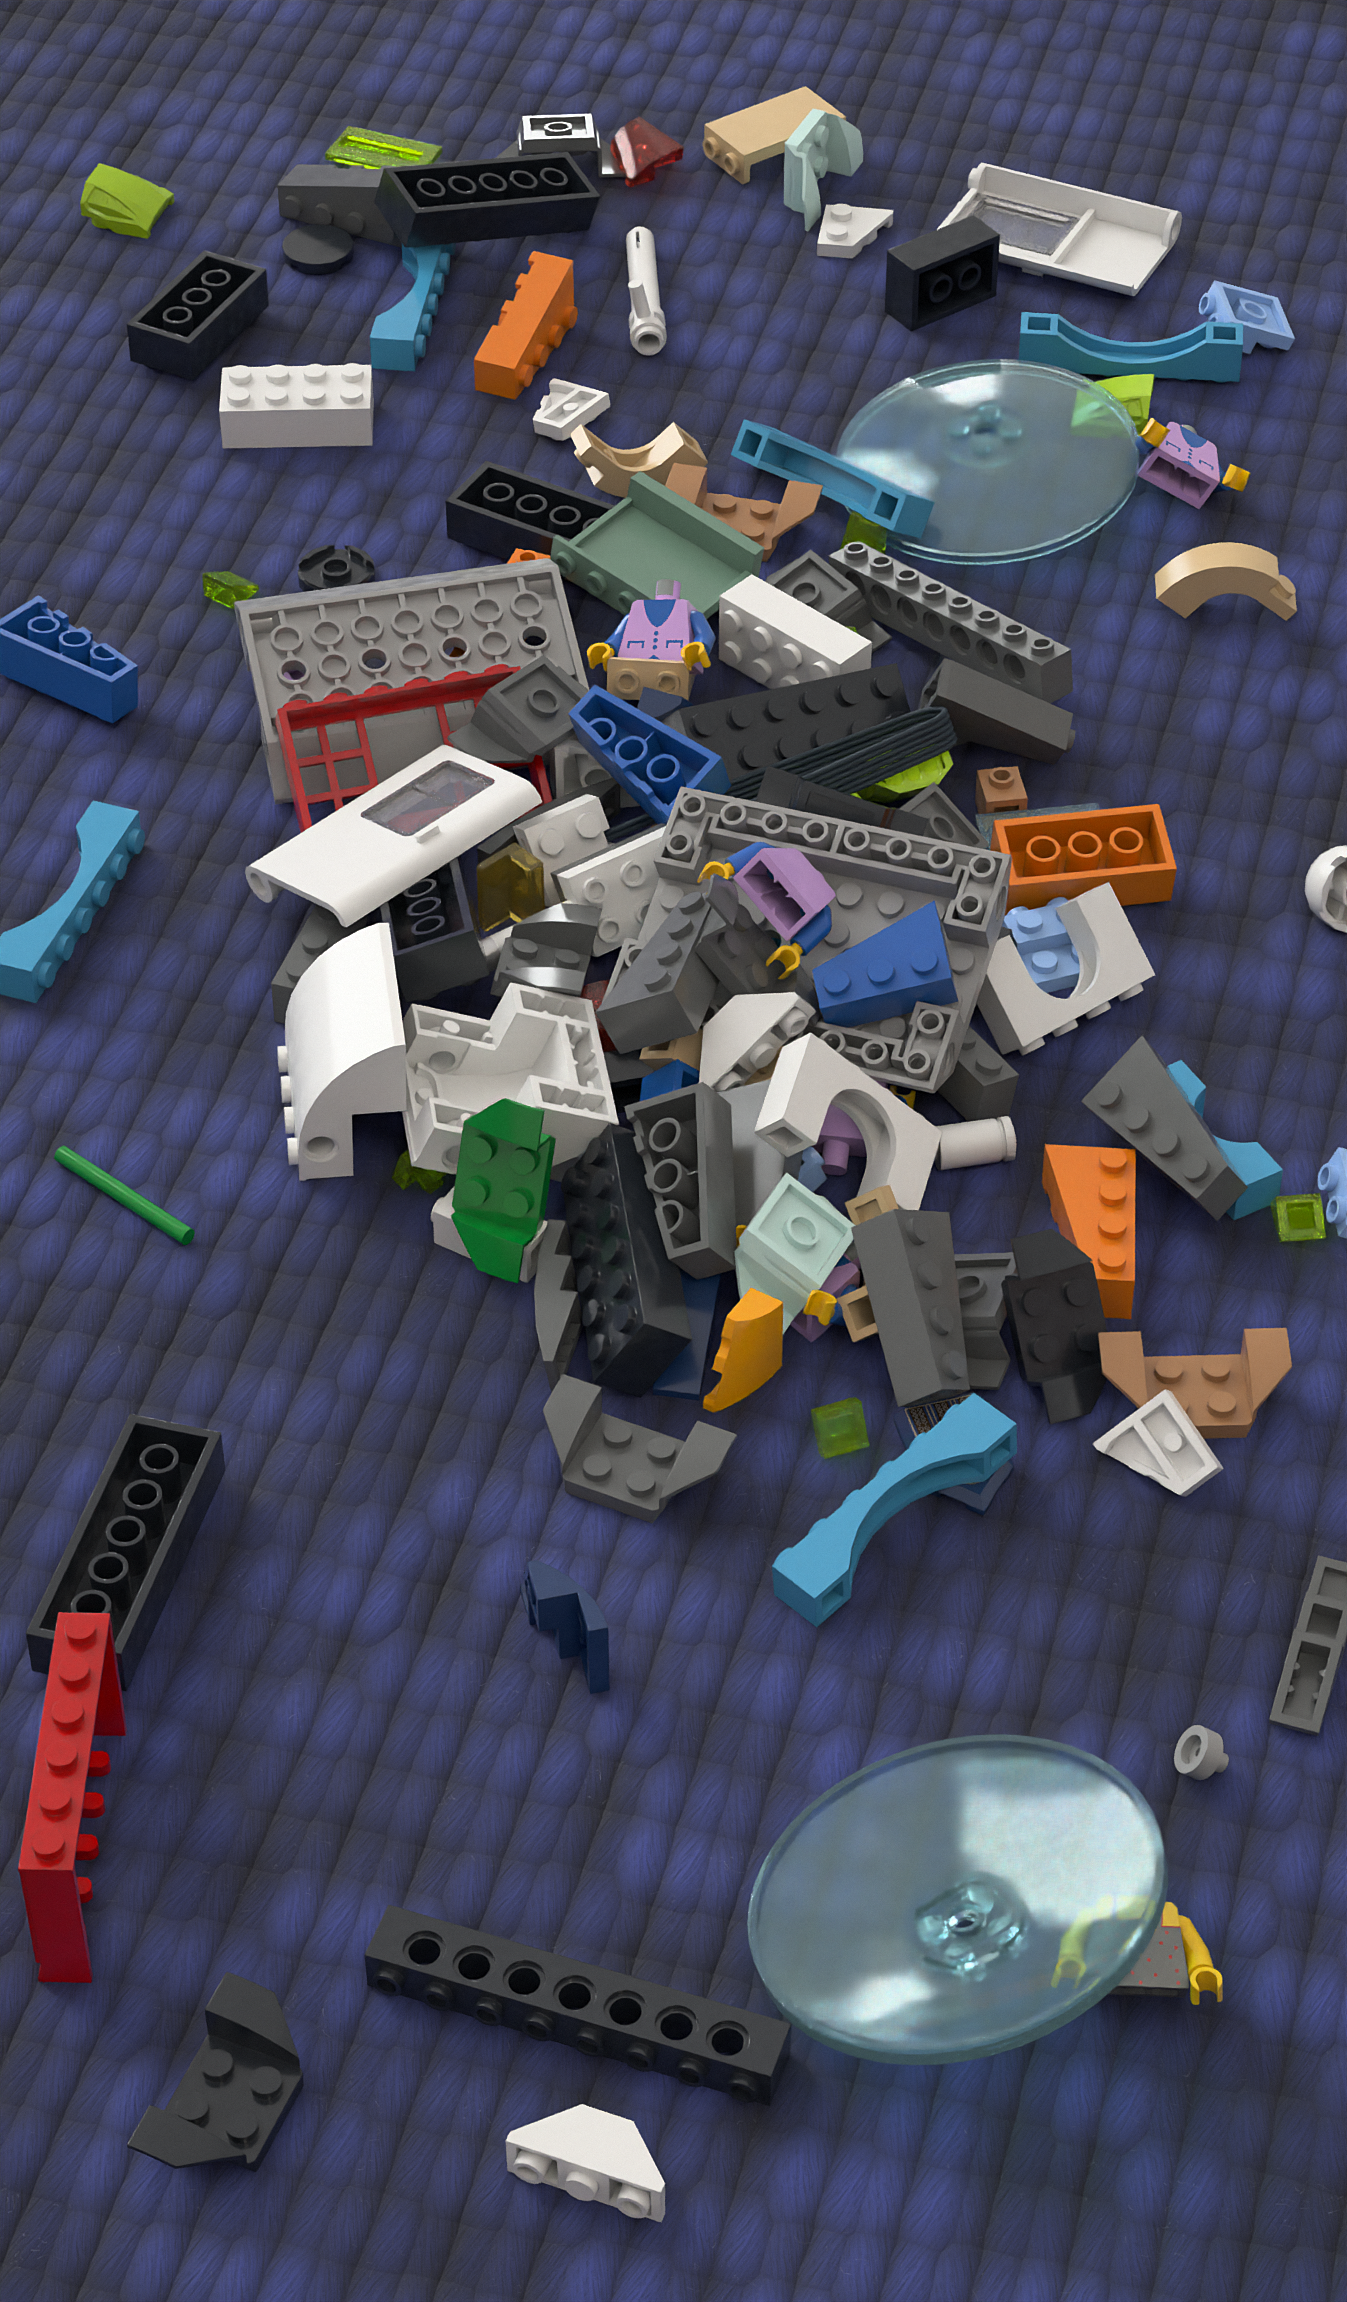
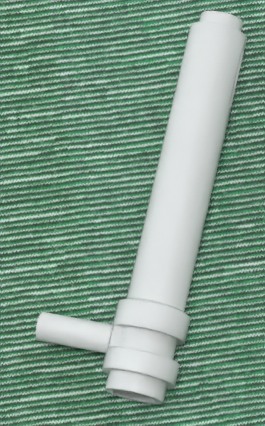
M635 227L626 237L629 273L628 287L632 309L629 315L630 340L632 346L639 353L650 356L658 353L666 343V323L664 312L660 308L654 236L650 230L644 227Z

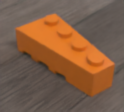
M536 251L532 252L528 259V264L530 265L528 275L521 273L515 283L518 290L514 300L505 301L501 308L498 326L492 325L474 358L475 390L516 400L523 389L529 387L538 369L545 366L550 353L554 348L560 346L565 333L569 328H573L577 321L578 309L574 306L573 260Z
M1045 1144L1042 1185L1045 1194H1048L1051 1202L1050 1210L1054 1223L1058 1224L1063 1237L1093 1260L1090 1262L1094 1265L1104 1318L1131 1319L1135 1285L1136 1149Z

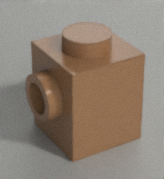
M1018 766L977 770L975 804L985 834L992 833L994 820L1026 817L1028 798Z

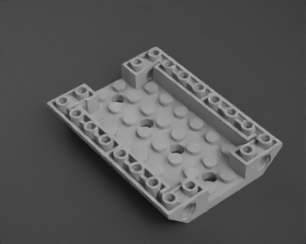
M549 558L234 602L247 671H251L261 719V739L275 805L293 802L278 731L275 725L277 709L283 708V705L294 700H306L307 704L323 701L326 696L334 693H346L348 696L364 694V691L368 688L380 685L387 686L388 689L404 687L406 682L419 678L428 679V682L443 680L448 674L459 671H466L468 675L483 673L486 668L498 664H506L508 668L520 666L522 669L543 655L556 667L560 666L568 675L589 691L559 568ZM529 636H538L545 642L539 646H531L525 643L524 639ZM450 647H458L465 651V654L460 657H450L444 651ZM376 658L382 660L385 665L378 669H371L365 666L364 662ZM289 670H299L304 673V677L299 680H289L283 675ZM473 700L444 705L450 732L460 729L471 721L475 712ZM435 706L364 719L378 784L441 745H444ZM355 721L325 726L331 753L361 748ZM316 728L291 732L297 759L322 755ZM549 751L542 755L544 765L550 764ZM363 757L333 762L340 790L369 784ZM325 764L299 769L305 796L331 791ZM528 766L506 769V771L528 768Z
M681 786L653 861L660 879L638 939L625 938L603 1001L677 903L689 893L701 892L702 894L708 891L710 879H704L702 882L697 883L707 863L715 861L724 865L726 858L756 842H765L776 848H796L823 875L825 881L836 895L827 904L832 912V927L829 934L806 956L800 955V965L814 988L813 969L935 900L943 927L959 1002L937 1006L917 1001L913 1013L849 1028L825 1023L820 1011L816 1026L813 1027L808 1022L802 1032L790 1037L782 1046L809 1033H813L849 1062L858 1066L861 1071L873 1080L935 1093L954 1072L1005 918L1012 863L1011 855ZM733 876L728 877L727 880L733 883L737 889L739 904L748 909L753 921L763 933L770 938L781 940L780 947L783 945L791 946L790 941H786L733 879ZM721 981L700 1025L702 1030L734 997Z

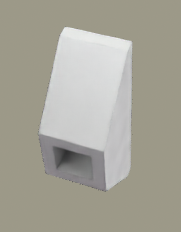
M795 992L735 995L703 1027L699 1083L704 1082L715 1092L744 1086L745 1082L758 1069L767 1066L775 1058L777 1050L790 1037L798 1035L805 1029L809 1018L816 1010Z
M581 2104L509 2133L506 2139L507 2171L515 2173L520 2179L533 2184L542 2182L566 2190L571 2196L579 2200H596L617 2207L622 2213L633 2218L646 2217L662 2222L665 2215V2182L633 2121Z

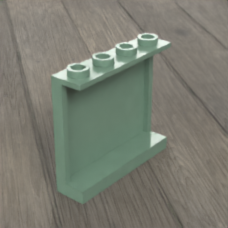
M639 471L630 478L627 497L568 542L559 535L553 537L550 560L558 565L560 575L624 615L630 613L632 603L636 600H655L658 580L671 579L681 583L680 599L688 600L707 619L719 610L720 595L751 574L759 577L764 547Z

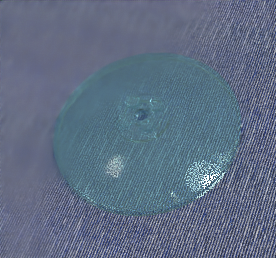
M986 359L953 363L918 373L896 383L871 399L859 410L845 429L836 457L935 502L921 538L894 532L866 519L855 510L845 506L853 519L865 531L888 546L923 559L962 565L1002 564L1027 560L1063 549L1080 541L1107 523L1121 509L1135 487L1140 466V450L1135 446V441L1138 437L1135 423L1121 402L1108 390L1096 382L1064 368L1045 363L1014 359Z
M1006 1734L964 1736L919 1745L890 1755L849 1775L808 1805L778 1838L761 1866L749 1902L747 1926L753 1961L768 1996L779 2011L795 2027L814 2040L834 2050L862 2059L902 2065H939L996 2055L1046 2036L1073 2021L1105 1997L1134 1967L1153 1937L1165 1906L1168 1888V1862L1164 1842L1152 1809L1131 1781L1110 1764L1093 1754L1071 1745L1049 1739ZM966 1919L974 1922L968 1927H955L959 1922Z

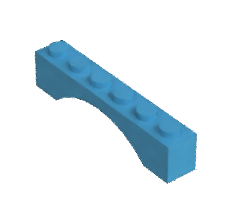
M456 243L420 246L417 248H405L402 244L403 266L412 274L416 282L402 301L390 310L376 316L370 335L372 368L415 371L419 357L425 356L426 336H431L432 315H437L438 295H443L444 275L449 274L450 255L455 254Z
M1022 312L1018 370L1033 373L1062 372L1070 375L1100 374L1107 377L1154 374L1158 378H1176L1181 381L1196 379L1213 380L1219 383L1227 381L1239 382L1243 352V323L1205 322L1191 331L1168 339L1153 342H1123L1090 334L1072 325L1059 314Z
M743 420L731 452L732 456L785 479L823 485L822 495L844 504L872 522L894 532L909 536L922 537L935 503L773 427L749 420Z
M92 801L76 825L81 862L79 871L69 889L44 913L21 926L3 932L0 936L1 995L36 1003L44 990L52 986L56 972L64 960L70 959L74 945L82 933H86L89 930L93 916L100 906L103 907L107 903L111 889L117 880L123 879L127 865L133 856L139 854L143 848L145 832L141 829L139 811Z
M975 1393L970 1395L960 1405L955 1404L950 1407L937 1425L927 1433L919 1434L912 1441L909 1449L895 1461L885 1463L879 1469L876 1477L861 1490L857 1489L851 1492L844 1500L842 1506L827 1519L823 1518L817 1521L810 1529L808 1535L793 1548H787L779 1554L772 1565L774 1595L815 1627H818L851 1598L853 1576L860 1556L872 1536L881 1526L908 1504L930 1493L960 1484L983 1482L1017 1453V1423Z

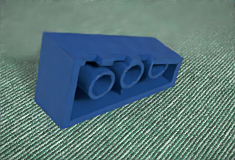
M36 596L0 619V674L110 723H114L138 707V665L107 643L97 644L93 641V633L86 628L76 629L69 624V616L60 610L52 612L47 608V601L41 596Z
M594 685L568 713L579 743L657 824H667L681 786L724 795L731 787L721 756L597 685Z

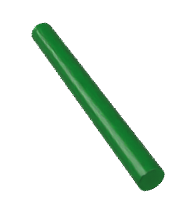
M61 1146L56 1151L55 1161L183 1245H187L194 1238V1229L67 1146Z

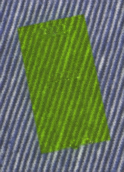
M348 126L325 152V159L348 165H364L366 169H380L382 165L398 167L433 164L443 153L442 146Z

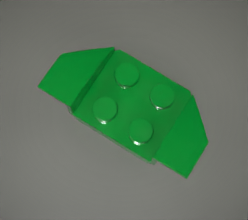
M503 1098L479 1113L471 1115L463 1123L452 1207L455 1212L450 1216L477 1270L518 1283L524 1248L536 1238L544 1222L556 1138L541 1133L544 1110Z

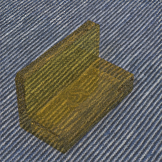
M515 842L477 865L479 927L488 932L509 918L519 923L545 909L543 862Z

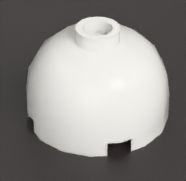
M1347 845L1331 848L1319 855L1311 865L1305 881V894L1310 909L1326 925L1346 933Z

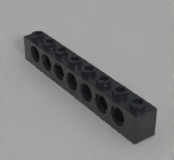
M388 1905L365 1953L367 1985L376 1988L385 1995L408 1997L424 2002L429 2007L438 2011L451 2010L474 2017L479 2022L488 2026L501 2025L524 2032L529 2037L538 2041H554L574 2047L579 2052L588 2056H604L624 2062L638 2071H654L677 2078L683 2084L691 2087L703 2086L727 2093L732 2098L745 2103L757 2102L767 2106L771 2105L791 2054V2023L392 1905ZM421 1963H431L428 1965H420ZM475 1977L481 1978L477 1980H470V1978ZM529 1992L531 1994L520 1995L519 1993ZM579 2007V2008H582V2009H579V2010H570L569 2008ZM630 2022V2023H633V2024H630V2025H620L619 2023ZM680 2037V2038H683V2039H682V2040H671L670 2038ZM729 2052L734 2053L735 2055L724 2056L721 2055V2053Z

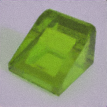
M853 511L850 514L840 550L849 543L859 541L886 555V528Z
M229 571L205 572L202 575L204 596L232 609H235L234 602L247 600L259 590V585Z
M1320 1193L1276 1196L1270 1203L1280 1242L1326 1238Z

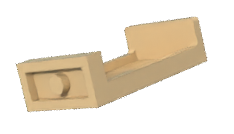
M805 86L704 124L703 150L709 159L741 184H745L750 181V166L752 164L785 152V142L812 109L837 115L845 121L846 116Z
M610 657L607 662V692L620 699L640 700L643 687H647L689 700L696 674H689L684 661Z

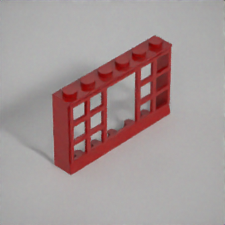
M498 664L486 668L483 673L468 675L466 671H459L448 674L443 680L428 682V679L419 678L406 682L404 687L388 689L387 686L383 685L374 686L366 689L364 694L348 696L346 693H334L326 696L323 701L308 704L306 700H294L284 704L283 708L277 709L275 725L278 731L300 833L312 827L308 805L333 801L336 812L343 807L342 799L361 796L379 785L364 719L435 706L443 744L454 748L447 737L455 731L450 732L444 705L473 700L476 710L478 703L482 700L487 690L521 669L520 666L508 668L506 664ZM355 721L361 748L331 753L325 726ZM316 728L322 755L297 759L291 732ZM535 755L533 762L489 763L503 770L528 766L532 785L539 793L542 803L514 821L552 801L542 756ZM363 757L369 784L340 790L333 762ZM325 764L331 791L305 796L299 769ZM462 781L453 785L458 806L466 802ZM457 807L398 817L384 826V828L399 835L407 836L419 832Z
M58 1612L18 1866L35 1961L40 1963L38 1982L92 1983L93 1973L81 1903H87L92 1899L93 1888L88 1878L76 1876L75 1860H93L99 1855L97 1838L91 1834H79L81 1818H98L105 1812L103 1796L97 1792H85L87 1776L102 1777L111 1771L109 1755L104 1751H91L93 1736H126L127 1731L110 1613Z

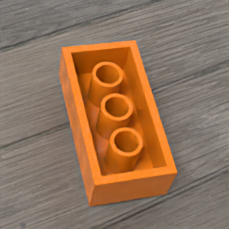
M1159 804L994 820L990 851L1010 854L1012 857L1005 916L1010 910L1018 906H1024L1031 910L1044 907L1057 897H1064L1070 901L1108 882L1121 906L1171 901L1177 867Z

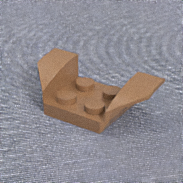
M680 463L673 464L665 485L678 495L763 546V562H767L780 536L815 513L823 489V485L789 480L781 504L772 503L767 500L739 498L729 494L707 493V468Z
M1287 1328L1244 1329L1241 1354L1144 1357L1141 1331L1098 1333L1102 1374L1137 1408H1141L1163 1390L1171 1391L1203 1439L1247 1437L1256 1419L1257 1410L1292 1368Z

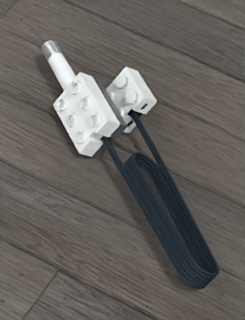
M933 706L907 713L769 766L804 777V780L851 795L950 750L956 745L958 739L953 731L954 727L951 725L952 721L949 719L948 709L943 706ZM767 766L729 780L731 787L725 792V796L748 799L755 802ZM585 794L515 825L513 829L541 904L552 907L559 903L602 908L591 956L599 957L623 946L626 937L638 939L660 879L653 861L667 824H658L616 844L611 843L610 841L656 822L648 814H644L610 828L599 797ZM514 925L482 939L489 972L497 969L505 938L511 936Z

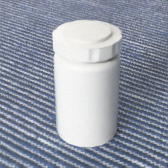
M1008 1116L998 1117L997 1120L991 1118L935 1126L942 1131L934 1158L938 1170L1000 1162L1002 1159L1003 1161L1015 1159L1016 1135Z

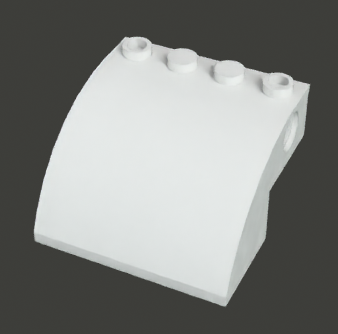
M377 923L334 944L320 955L304 972L291 994L285 1019L286 1046H277L279 1073L288 1072V1076H281L282 1103L291 1102V1107H284L286 1134L294 1133L295 1138H287L289 1165H298L299 1181L314 1178L353 1176L352 1115L406 1111V1043L389 923Z
M510 982L490 1020L413 1003L402 1021L406 1043V1111H402L411 1166L456 1174L464 1121L471 1115L479 1113L503 1098L545 1111L541 1133L556 1138L552 1166L584 1153L590 1141L598 1137L609 1123L619 1125L592 1000Z

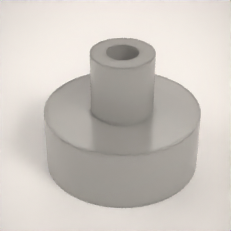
M1194 1725L1182 1734L1174 1753L1176 1769L1180 1773L1196 1780L1207 1779L1215 1771L1218 1773L1223 1772L1229 1761L1228 1755L1223 1753V1740L1221 1736L1201 1725Z

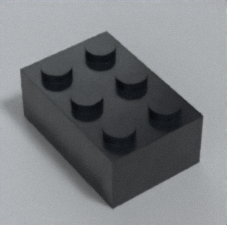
M971 215L887 250L885 312L912 332L997 295L1000 234L976 216Z

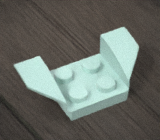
M817 109L810 111L785 142L784 204L794 211L804 213L805 231H809L821 216L818 179L823 178L826 171L851 177L863 162L860 130L837 115Z
M786 1173L739 1237L740 1245L734 1253L740 1300L750 1288H753L782 1301L784 1334L796 1315L805 1307L810 1292L820 1289L854 1239L851 1227L856 1225L843 1216L824 1196L815 1195Z

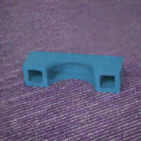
M1182 1060L1168 1065L1172 1075L1181 1085L1188 1099L1203 1119L1206 1086ZM1213 1135L1248 1187L1226 1213L1233 1220H1236L1279 1202L1283 1169L1258 1142H1230Z

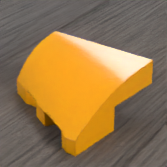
M750 1288L727 1315L721 1334V1345L712 1367L713 1370L722 1373V1377L711 1393L704 1397V1409L714 1413L739 1402L760 1388L782 1366L783 1342L782 1301Z

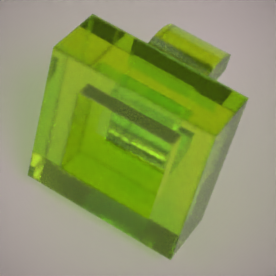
M408 1149L400 1155L391 1178L403 1190L417 1180L424 1191L432 1194L443 1185L444 1182L441 1178L448 1173L411 1166Z
M856 1397L811 1409L818 1451L825 1459L869 1446L862 1402Z

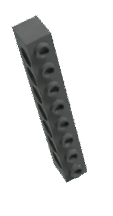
M859 541L845 545L843 549L828 555L829 565L859 589L867 603L872 618L968 668L1050 704L1073 692L1071 649L867 546L865 543Z

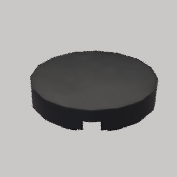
M315 224L301 227L288 234L284 238L282 251L285 263L292 268V265L299 268V272L307 275H324L340 270L341 264L345 262L348 265L353 258L354 246L350 234L343 229L331 225Z
M324 545L313 549L302 557L299 562V587L303 592L372 583L375 581L373 559L365 551L350 545H345V550L335 549V545Z

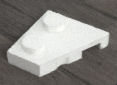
M826 204L817 242V256L855 257L861 252L863 246L870 244L877 238V230L882 226L887 228L892 226L893 210L851 207L847 204Z
M554 378L549 383V396H543L540 403L541 408L536 411L533 418L535 433L552 437L554 440L564 441L571 437L570 434L580 424L584 426L588 422L595 420L599 414L610 407L609 394Z
M1166 1389L1093 1443L1095 1448L1102 1453L1110 1455L1128 1465L1131 1469L1159 1482L1160 1485L1184 1497L1224 1469L1173 1393Z

